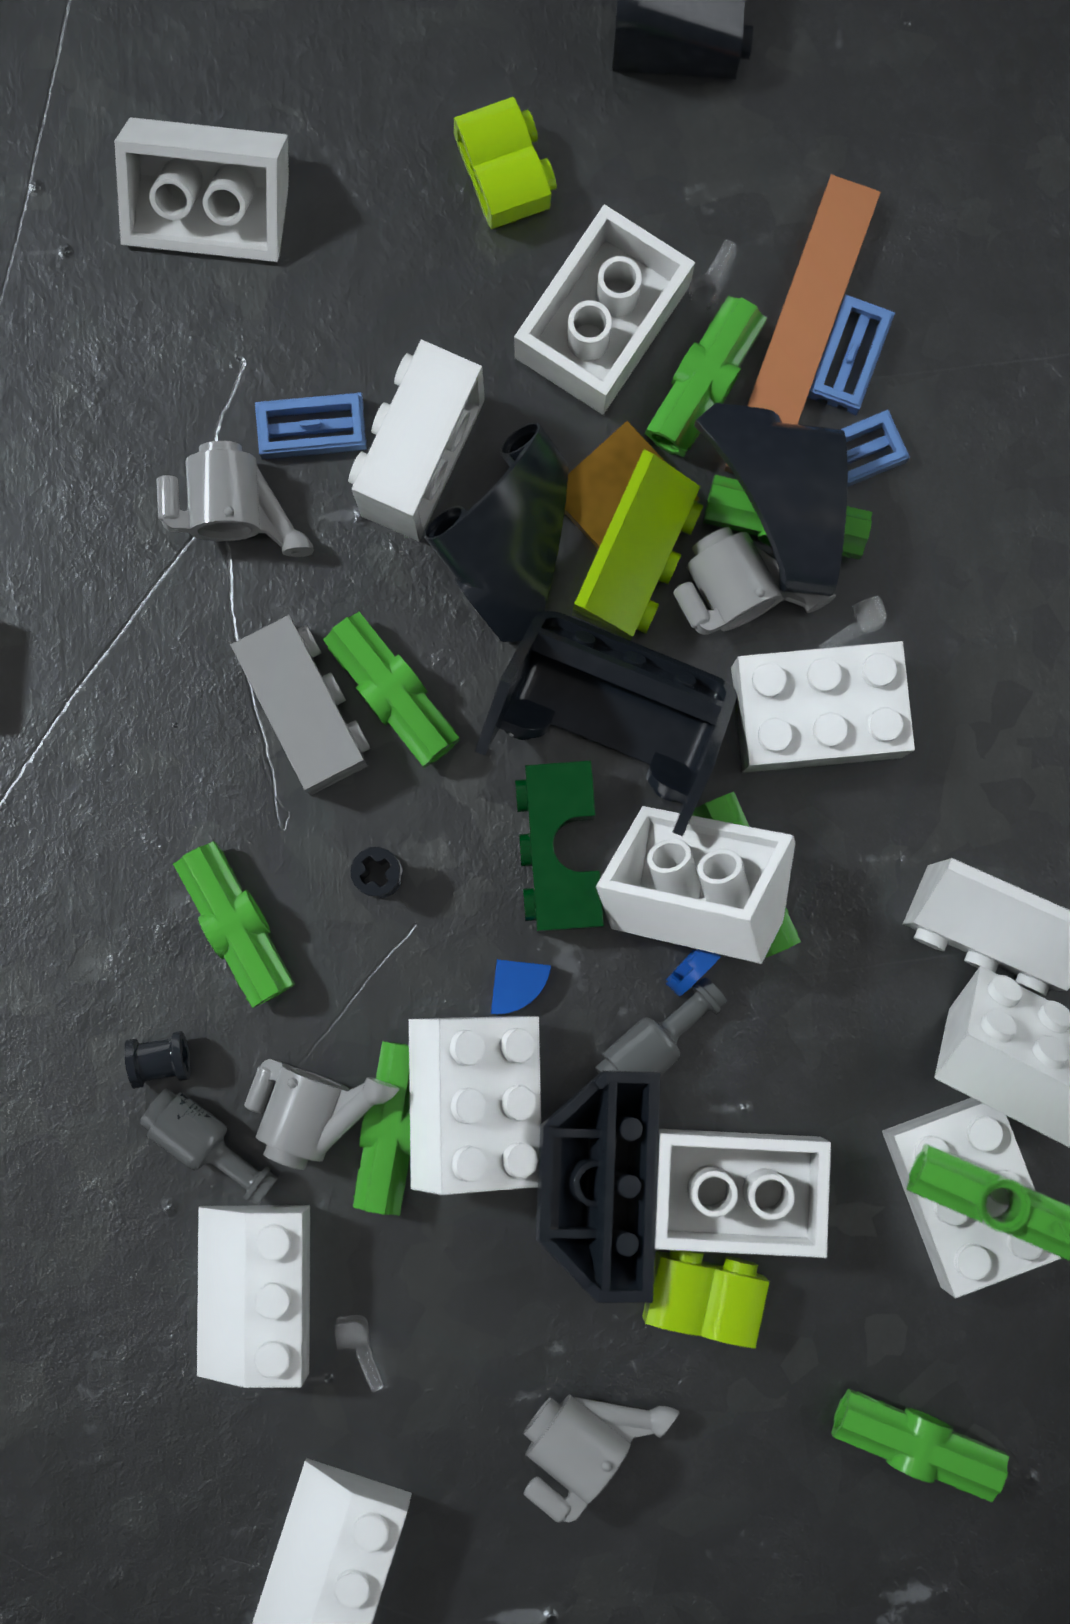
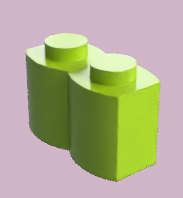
M511 97L454 117L456 142L490 229L550 209L551 191L557 189L556 179L547 158L540 160L532 143L538 141V134L533 117L528 109L521 111L515 98Z
M670 1250V1253L656 1251L653 1303H645L642 1315L645 1324L678 1333L701 1336L731 1345L756 1349L770 1282L764 1275L757 1273L758 1264L735 1257H725L724 1265L702 1261L703 1251Z

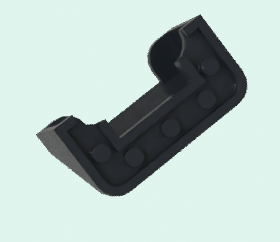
M617 0L612 71L736 79L740 59H750L752 49L753 25H744L745 0Z

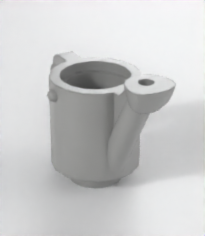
M206 442L199 446V452L187 457L185 462L187 511L180 510L178 478L172 475H163L157 478L158 518L162 521L164 528L170 532H187L195 538L207 541H236L253 537L258 533H266L281 547L283 555L306 557L314 552L309 538L304 533L294 529L257 467L256 458L250 453L243 452L242 446L236 442Z
M730 527L717 530L697 542L692 547L695 557L687 564V569L710 610L706 609L691 582L679 585L673 592L691 627L702 635H708L720 629L724 632L744 625L764 614L783 600L803 606L806 612L810 613L824 607L836 597L834 593L832 596L782 592L779 586V567L777 561L756 546L747 532L733 534Z
M267 1059L257 1069L244 1106L251 1112L264 1113L255 1137L267 1145L263 1155L282 1165L305 1170L309 1160L322 1162L326 1152L373 1105L389 1101L397 1094L400 1088L384 1081L367 1077L365 1083L349 1090L346 1086L324 1076L290 1066L279 1060Z
M571 1394L559 1404L552 1397H549L523 1432V1435L532 1441L525 1455L569 1490L568 1497L564 1498L541 1478L535 1477L527 1485L524 1492L525 1497L558 1523L577 1520L586 1506L600 1493L625 1458L633 1438L651 1434L659 1438L662 1437L679 1415V1410L669 1406H657L651 1410H644L573 1397Z

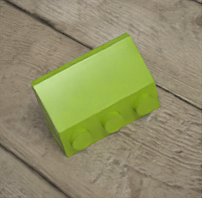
M645 449L643 450L574 603L573 616L630 641L636 630L647 633L659 606L658 603L650 600L658 580L669 584L681 557V554L672 550L679 533L682 531L691 535L704 506L694 501L701 486L655 454Z

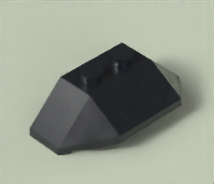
M603 1070L540 1125L536 1240L598 1303H653L660 1072Z

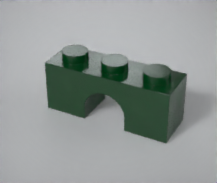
M591 761L525 765L526 779L515 780L517 813L528 812L530 830L528 834H519L521 867L532 866L534 888L523 889L525 921H536L537 932L602 928L604 926L602 902L596 888L600 880V871L577 872L570 870L559 862L553 848L554 838L563 826L571 822L588 821L595 818Z

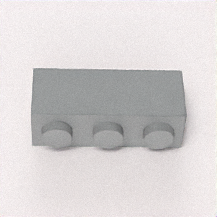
M287 615L230 644L296 775L308 794L313 795L368 767L362 753L371 749L356 720L346 724L337 706L345 702L346 699L332 672L322 676L315 664L313 657L321 654V650L307 624L297 629L291 617Z

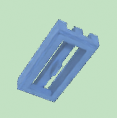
M845 294L807 397L817 400L818 397L827 400V404L837 408L838 405L848 408L847 412L857 415L895 312ZM850 311H853L860 315L832 388L824 385ZM873 318L880 322L853 395L843 392L869 320Z
M361 393L255 402L258 446L261 459L367 450ZM352 410V417L268 424V417ZM354 430V434L275 442H270L269 439L273 437Z
M889 410L842 428L845 432L846 442L879 428H883L885 435L848 450L847 464L890 446L893 450L891 454L848 471V487L904 464L910 458Z

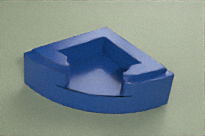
M694 948L666 978L667 982L665 984L680 997L721 956L717 953Z
M497 959L491 1014L511 1013L531 1003L544 988L550 974L551 965Z

